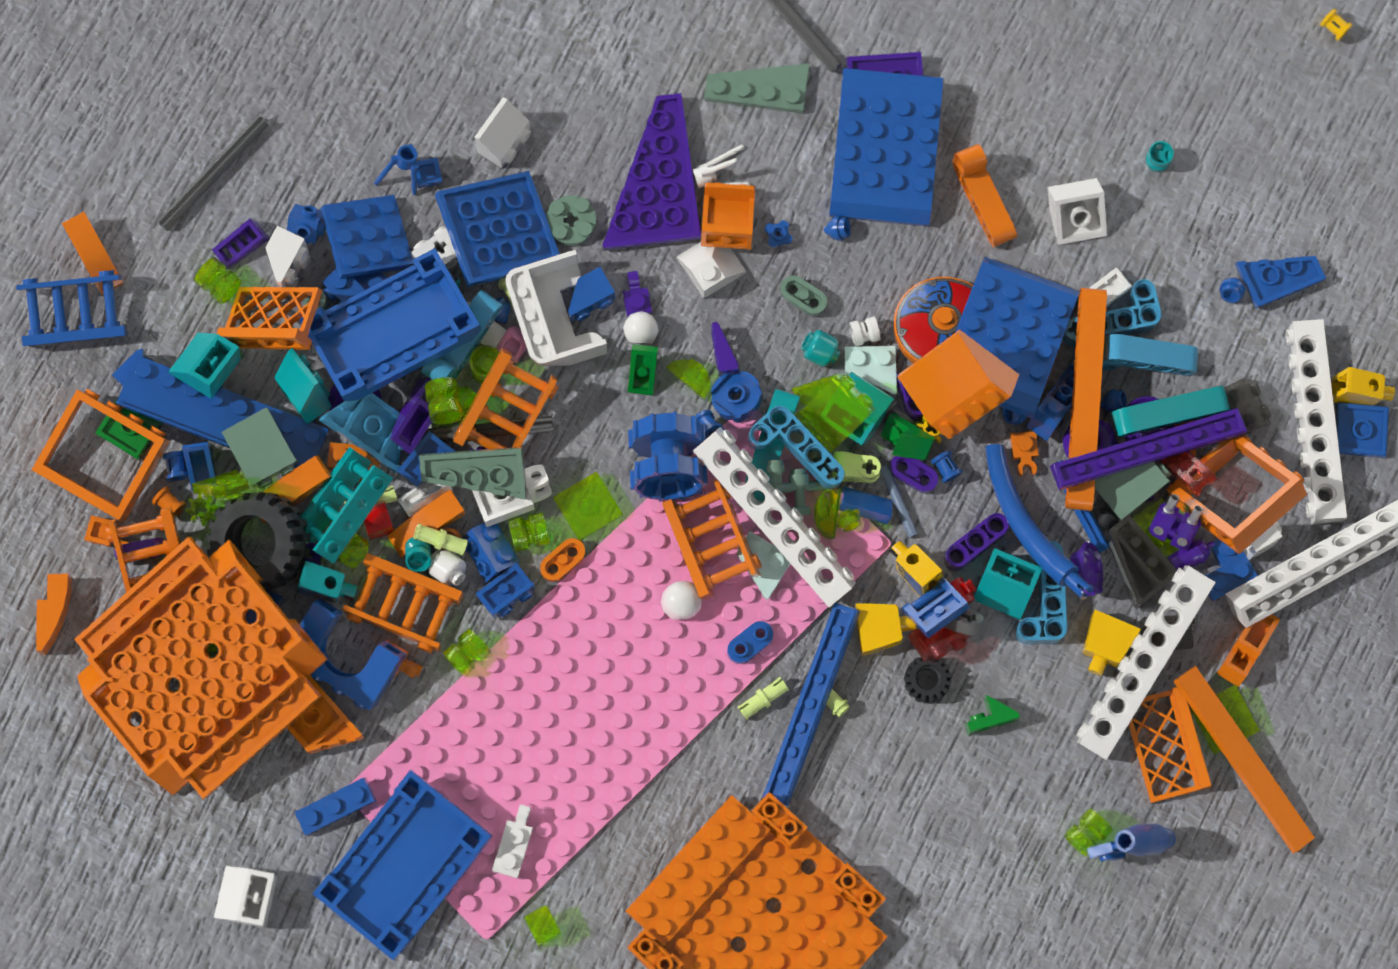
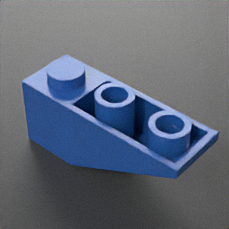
M1071 364L1037 408L1033 419L1031 418L1026 426L1046 441H1048L1072 407L1074 366Z

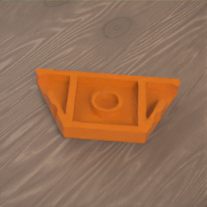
M304 675L322 697L291 723L287 730L308 754L362 740L364 736L311 676Z

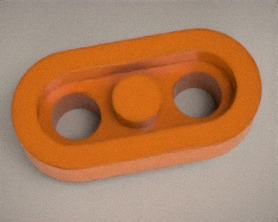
M575 538L567 539L542 560L540 565L542 577L549 582L560 581L583 561L585 557L584 544ZM575 549L578 553L576 556L571 557L568 555V551ZM553 565L558 567V571L554 574L548 571L549 567Z

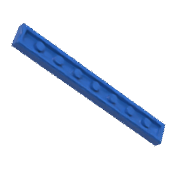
M834 603L762 796L763 798L770 792L783 805L789 806L860 611Z

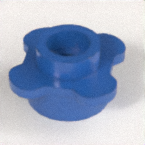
M782 220L778 224L773 225L769 223L765 226L770 247L775 248L792 242L787 221Z

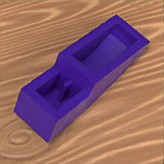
M428 377L419 378L397 418L390 440L407 453L412 454L437 415L436 409L447 391Z

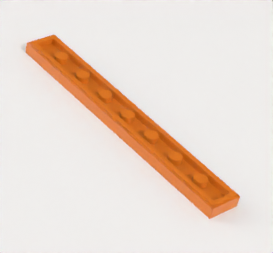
M1194 666L1173 681L1290 851L1296 853L1315 839L1198 668Z

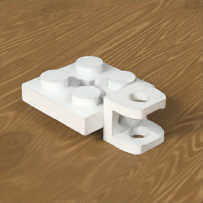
M533 465L525 468L526 500L514 496H507L505 499L500 500L497 499L499 497L497 494L472 490L486 527L535 510L533 503L544 500L552 494L549 479L543 465ZM534 474H540V475H541V476L532 478V476H533ZM544 487V489H543L542 491H539V492L536 491V490H538V489Z

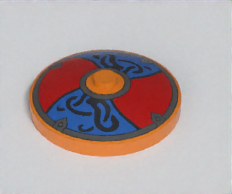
M935 277L914 285L903 295L894 315V335L900 350L912 363H915L956 332L973 287L971 283L953 277Z

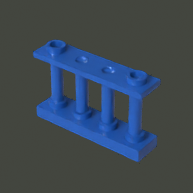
M114 270L100 271L99 277L38 283V278L23 279V284L16 285V290H26L30 330H28V335L22 336V345L34 346L128 336L127 326H120V321H117L113 281L122 280L121 275H115ZM90 283H103L107 322H104L105 327L95 328V325L91 322L87 286ZM77 285L81 316L79 330L69 331V326H66L62 286ZM52 287L56 327L53 328L54 333L44 334V330L40 326L36 289Z

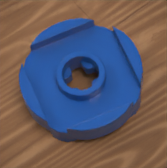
M745 371L723 374L715 381L711 390V401L715 411L721 417L733 420L736 423L743 422L746 418L753 415L763 400V394L757 379ZM740 391L742 392L740 399L732 400L731 394L733 392L736 394Z

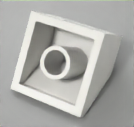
M505 97L501 99L475 136L477 153L500 168H503L506 162L508 164L512 162L517 153L515 149L520 142L524 144L531 134L529 120Z
M1097 178L1048 187L1049 209L1058 245L1107 236L1104 191Z

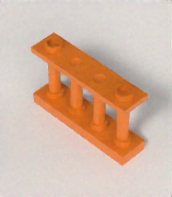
M502 348L455 432L453 441L463 446L465 441L470 442L472 440L487 449L507 448L480 434L473 427L478 418L481 420L485 418L517 436L511 448L521 447L547 398L552 399L559 387L556 385V377L551 375L548 382L541 380L515 366L513 361L510 360L512 357L511 353ZM509 373L542 391L536 404L534 405L502 388L498 382L501 375ZM497 396L529 413L523 427L488 409L489 406L486 403L489 397Z
M718 479L713 480L717 490L686 504H678L672 499L662 503L699 598L704 600L714 596L712 589L715 588L716 584L746 571H750L751 575L757 578L761 576L759 569L762 568L757 554H752L730 498L732 496ZM721 499L726 514L694 528L686 526L684 518L687 517L686 514ZM729 523L731 524L736 537L705 551H696L693 542L696 541L697 537ZM737 547L741 548L745 561L711 576L710 574L706 575L703 565L706 564L705 561Z
M172 506L161 508V515L157 516V519L120 528L117 526L116 519L110 520L109 527L106 528V534L109 543H114L126 592L146 575L131 578L127 563L162 554L168 556L181 544ZM160 529V531L165 530L167 540L163 541V544L124 553L121 542L122 537Z
M367 553L363 563L368 568V575L354 607L343 606L342 610L347 615L346 619L357 624H361L364 621L418 643V648L425 652L432 653L433 650L440 652L441 645L434 640L449 606H452L453 603L460 605L463 599V592ZM384 574L391 577L390 581L392 584L376 618L364 613L363 610L377 578ZM408 584L415 587L414 591L416 593L403 624L399 627L387 622L401 587H405ZM433 594L439 597L438 601L440 603L427 633L423 637L411 632V629L425 596Z

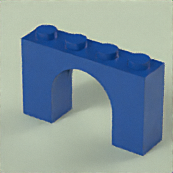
M323 599L314 601L300 626L328 660L317 668L311 676L318 681H325L332 685L331 689L337 694L347 695L353 699V703L357 707L364 710L377 706L407 654L385 640L378 644L361 672L346 673L339 670L331 663L326 645L332 629L343 612Z

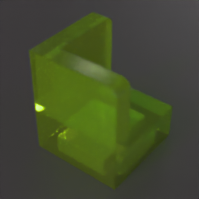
M547 905L523 917L538 947L562 935Z

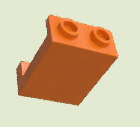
M719 182L705 183L701 246L751 250L755 186L722 184Z

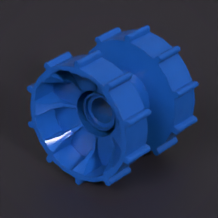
M677 412L651 413L650 416L638 421L633 420L632 429L628 430L629 449H633L638 454V457L644 456L647 459L635 462L634 470L630 471V489L635 490L640 498L645 497L659 500V502L670 499L685 500V498L697 493L702 494L704 485L708 484L707 467L698 461V457L692 458L688 455L693 454V450L706 440L705 425L700 424L696 416L691 417L678 414Z

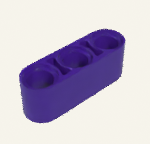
M994 513L952 544L944 556L945 566L951 571H960L1002 539L1009 527L1006 517L1003 514ZM993 521L999 522L1003 530L994 532L989 524ZM978 537L982 540L983 546L979 548L973 547L969 539ZM953 552L960 553L963 561L961 563L952 562L950 554Z

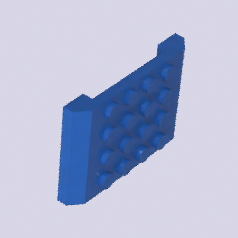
M843 68L829 217L842 216V218L929 227L943 78Z
M435 248L413 259V266L326 311L322 307L316 310L308 337L312 340L316 352L344 401L359 400L472 341L482 330ZM302 317L301 319H299L301 325H302L303 320H304L303 317Z
M984 256L956 332L961 330L1019 374L1012 396L998 406L1033 419L1079 291Z
M409 770L394 789L393 795L331 873H328L313 892L315 897L392 960H396L407 948L493 836L413 770Z

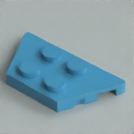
M370 393L359 400L345 401L321 416L319 420L392 472L399 473L397 470L401 466L399 465L400 450L403 449L390 440L393 428L400 414L397 410L373 393Z

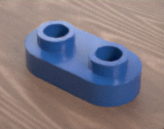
M763 621L750 625L730 641L727 648L729 659L735 664L747 663L770 645L773 639L772 627ZM763 630L765 636L758 638L755 634L756 631ZM737 646H743L745 648V652L743 654H738L735 651V648Z

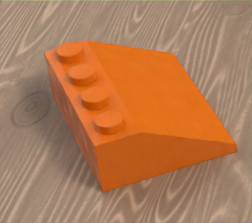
M961 330L955 332L898 375V379L928 423L948 439H951L1010 398L1019 377L1017 372Z

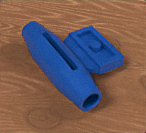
M1136 824L1118 832L1114 842L1087 848L1090 859L1099 858L1100 862L1126 858L1125 853L1134 856L1158 855L1174 846L1176 835L1171 829L1159 824Z

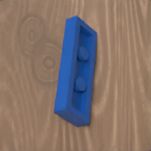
M363 777L296 811L295 815L304 835L309 836L377 802L367 779Z

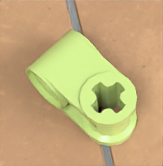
M842 451L834 452L833 457L844 469L845 474L842 482L873 483L879 479L881 464L876 457ZM867 465H872L873 470L871 474L866 473ZM833 471L831 473V479H835L836 472Z

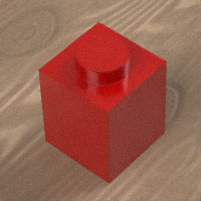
M385 502L375 505L364 520L370 540L388 535L394 531Z

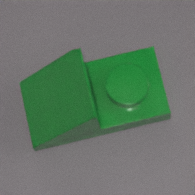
M632 345L627 393L653 396L658 347Z
M894 412L888 416L880 435L895 445L892 455L919 460L927 459L935 437Z
M985 695L984 702L989 716H985V713L971 716L970 721L966 723L965 727L967 734L972 735L1019 720L1020 715L1019 712Z

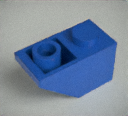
M601 267L578 278L568 310L570 322L575 320L578 322L583 321L591 315L590 312L597 308L603 310L613 303L615 291Z

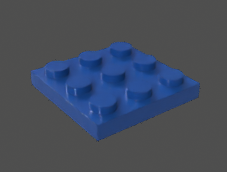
M395 195L327 204L321 207L339 279L405 269L413 266V259Z

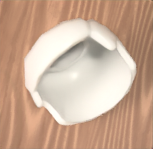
M677 581L669 585L662 593L661 598L663 612L673 620L694 617L701 610L703 599L699 598L695 585L689 581Z

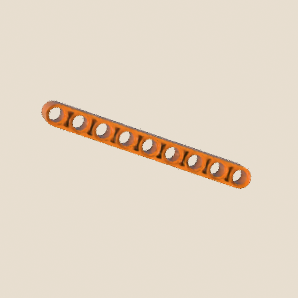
M1080 288L1068 459L1097 451L1107 290ZM1095 480L1066 488L1065 508L1092 511Z

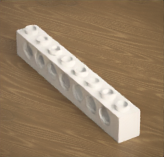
M1324 320L1293 321L1289 329L1286 330L1287 345H1291L1292 354H1289V367L1294 370V379L1291 381L1293 394L1297 395L1294 412L1295 417L1299 418L1300 428L1297 429V438L1303 447V453L1300 454V464L1302 468H1305L1306 477L1303 478V485L1309 498V502L1306 503V514L1308 518H1311L1312 525L1342 523L1347 518ZM1306 343L1310 345L1312 352H1304L1301 349V344ZM1303 369H1312L1315 377H1307ZM1306 393H1314L1318 398V402L1309 401ZM1309 418H1318L1321 426L1314 427L1311 425ZM1312 442H1320L1324 450L1322 452L1316 451L1312 446ZM1315 467H1323L1327 475L1325 477L1319 476L1315 471ZM1319 491H1324L1329 495L1328 502H1324L1319 498Z
M719 427L696 447L693 452L824 603L830 607L853 588L856 583L853 580L854 575L847 567H842L837 562L838 558L831 548L824 547L819 541L821 539L819 534L813 528H808L804 524L801 513L795 508L791 509L785 502L787 500L785 495L778 488L774 489L768 482L770 479L762 469H757L751 463L753 460L749 453L744 449L740 450L734 443L736 441L734 436L728 430H723ZM720 452H728L731 456V462H724L720 458ZM737 471H744L748 475V481H740L737 477ZM754 491H762L765 495V501L756 500ZM771 510H778L782 514V520H774L771 517ZM788 530L797 531L799 540L790 539ZM806 549L813 550L816 553V559H808L804 551ZM821 570H831L833 579L824 578Z
M1398 500L1226 593L1231 613L1247 628L1397 546Z
M1185 566L1183 569L1179 568L1172 578L1174 585L1170 591L1165 590L1158 601L1161 604L1156 614L1152 612L1144 624L1147 626V629L1143 635L1138 634L1131 645V648L1134 650L1129 658L1125 656L1117 668L1120 671L1115 680L1111 678L1104 689V692L1107 694L1102 702L1098 700L1090 712L1093 715L1088 724L1084 722L1077 732L1076 736L1079 737L1077 743L1105 760L1109 757L1216 583L1190 566ZM1184 587L1188 588L1191 593L1190 599L1187 602H1182L1178 597L1180 589ZM1172 609L1177 614V620L1173 624H1168L1165 621V613ZM1155 632H1160L1164 638L1163 643L1156 647L1151 642V636ZM1147 654L1150 658V664L1142 669L1138 666L1137 660L1140 655ZM1128 676H1133L1136 679V687L1128 691L1124 687V680ZM1115 698L1121 699L1123 703L1121 711L1117 713L1112 712L1110 709V703ZM1102 720H1106L1109 724V730L1104 735H1100L1096 729L1097 724Z

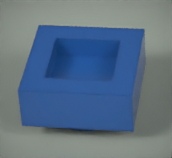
M437 157L416 161L418 164V189L443 184Z

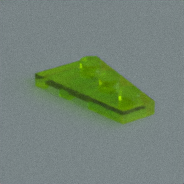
M238 470L192 483L194 494H204L205 498L215 496L216 499L223 497L234 499L242 496V491L250 489L247 478L242 476L240 472L238 473Z

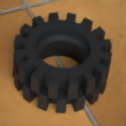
M923 655L920 658H915L909 664L904 676L905 689L908 690V695L910 697L913 696L917 702H924L923 704L935 703L939 699L941 700L951 686L952 674L949 672V666L944 664V660L941 658L939 660L934 655L931 657ZM923 670L933 671L938 678L937 685L931 689L921 687L918 682L919 673Z

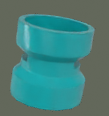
M1164 141L1153 143L1145 159L1148 168L1154 172L1166 170L1173 159L1174 151L1172 146Z
M413 537L406 542L405 561L408 569L414 572H423L430 567V544L415 540Z

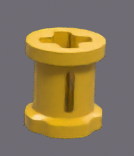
M1335 8L1319 24L1321 27L1325 26L1336 36L1335 39L1337 41L1343 38L1353 26L1351 22L1347 23L1341 18ZM1332 21L1336 22L1341 28H1337Z

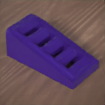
M249 218L214 247L212 251L228 270L261 247L270 238L256 220ZM251 229L253 230V232H254V233L256 234V236H257V238H256L255 240L253 239V237H252V236L250 235V233L248 232V231H250ZM241 236H244L249 242L247 246L240 239ZM234 241H235V243L238 245V247L241 249V251H240L239 253L236 251V249H235V248L233 247V245L231 244V243H233ZM227 247L233 258L229 259L223 249Z
M712 322L711 335L718 376H722L725 373H739V364L718 322Z

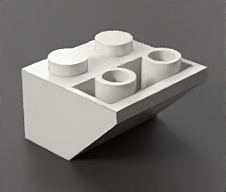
M277 226L266 246V251L278 287H296L299 280L297 277L301 268L305 269L309 263V250L304 238Z
M226 866L214 918L266 929L278 877L275 874Z

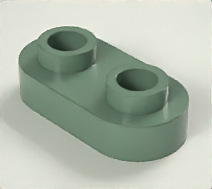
M788 276L782 281L780 293L784 300L810 316H818L825 311L827 298L822 291L798 276ZM790 287H795L797 289V293L791 294L789 293L788 289ZM813 300L817 301L819 304L815 308L809 305V303Z

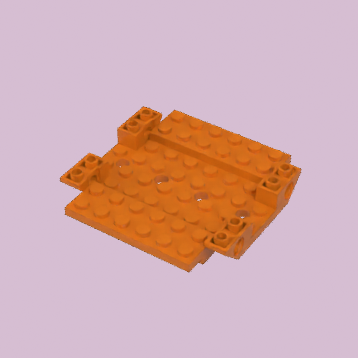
M192 537L186 538L74 639L87 654V660L90 663L77 675L83 696L146 775L172 795H175L186 784L190 783L202 799H207L322 697L304 675L310 676L328 659L295 619H288L259 584L262 578L231 540L222 545L209 559ZM250 609L255 610L257 613V620L253 624L248 623L246 620V613ZM212 643L216 644L219 648V653L215 658H211L207 653L208 646ZM174 677L180 681V689L177 692H172L169 688V682ZM136 711L142 716V722L139 726H134L131 722V716Z
M770 792L751 812L731 795L627 908L625 912L643 928L627 949L647 969H859L887 938L868 919L886 898L848 863L844 864L807 830L808 827ZM805 860H812L816 864V871L813 874H805L802 871L801 864ZM775 898L780 901L781 909L779 912L771 913L767 910L766 903L769 899ZM736 937L743 938L746 942V948L742 952H735L731 948V941Z

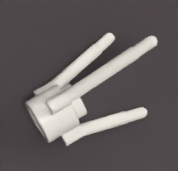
M740 145L693 169L698 188L705 187V183L716 181V171L737 163V159H732L718 164L743 150L744 146ZM735 182V183H722V184H735V185H739V184L750 185L749 182H741V183H740V182Z

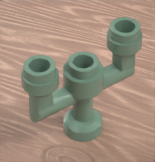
M820 457L813 458L814 463L821 460ZM767 460L768 465L766 467L767 473L770 475L771 486L774 489L778 488L782 493L794 491L795 506L791 509H797L801 515H811V508L805 506V490L810 492L826 491L828 489L823 487L817 480L809 481V474H806V469H791L789 482L782 483V474L785 472L783 460ZM825 461L818 470L821 471L823 467L825 468L827 462Z

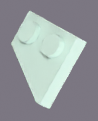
M895 346L844 348L846 375L854 372L872 385L888 392L889 395L896 396Z
M749 531L746 539L752 554L756 553L759 557L762 568L759 569L761 576L757 578L752 576L750 571H748V574L760 589L764 599L768 601L791 563L776 546ZM739 547L736 555L743 562L745 558Z

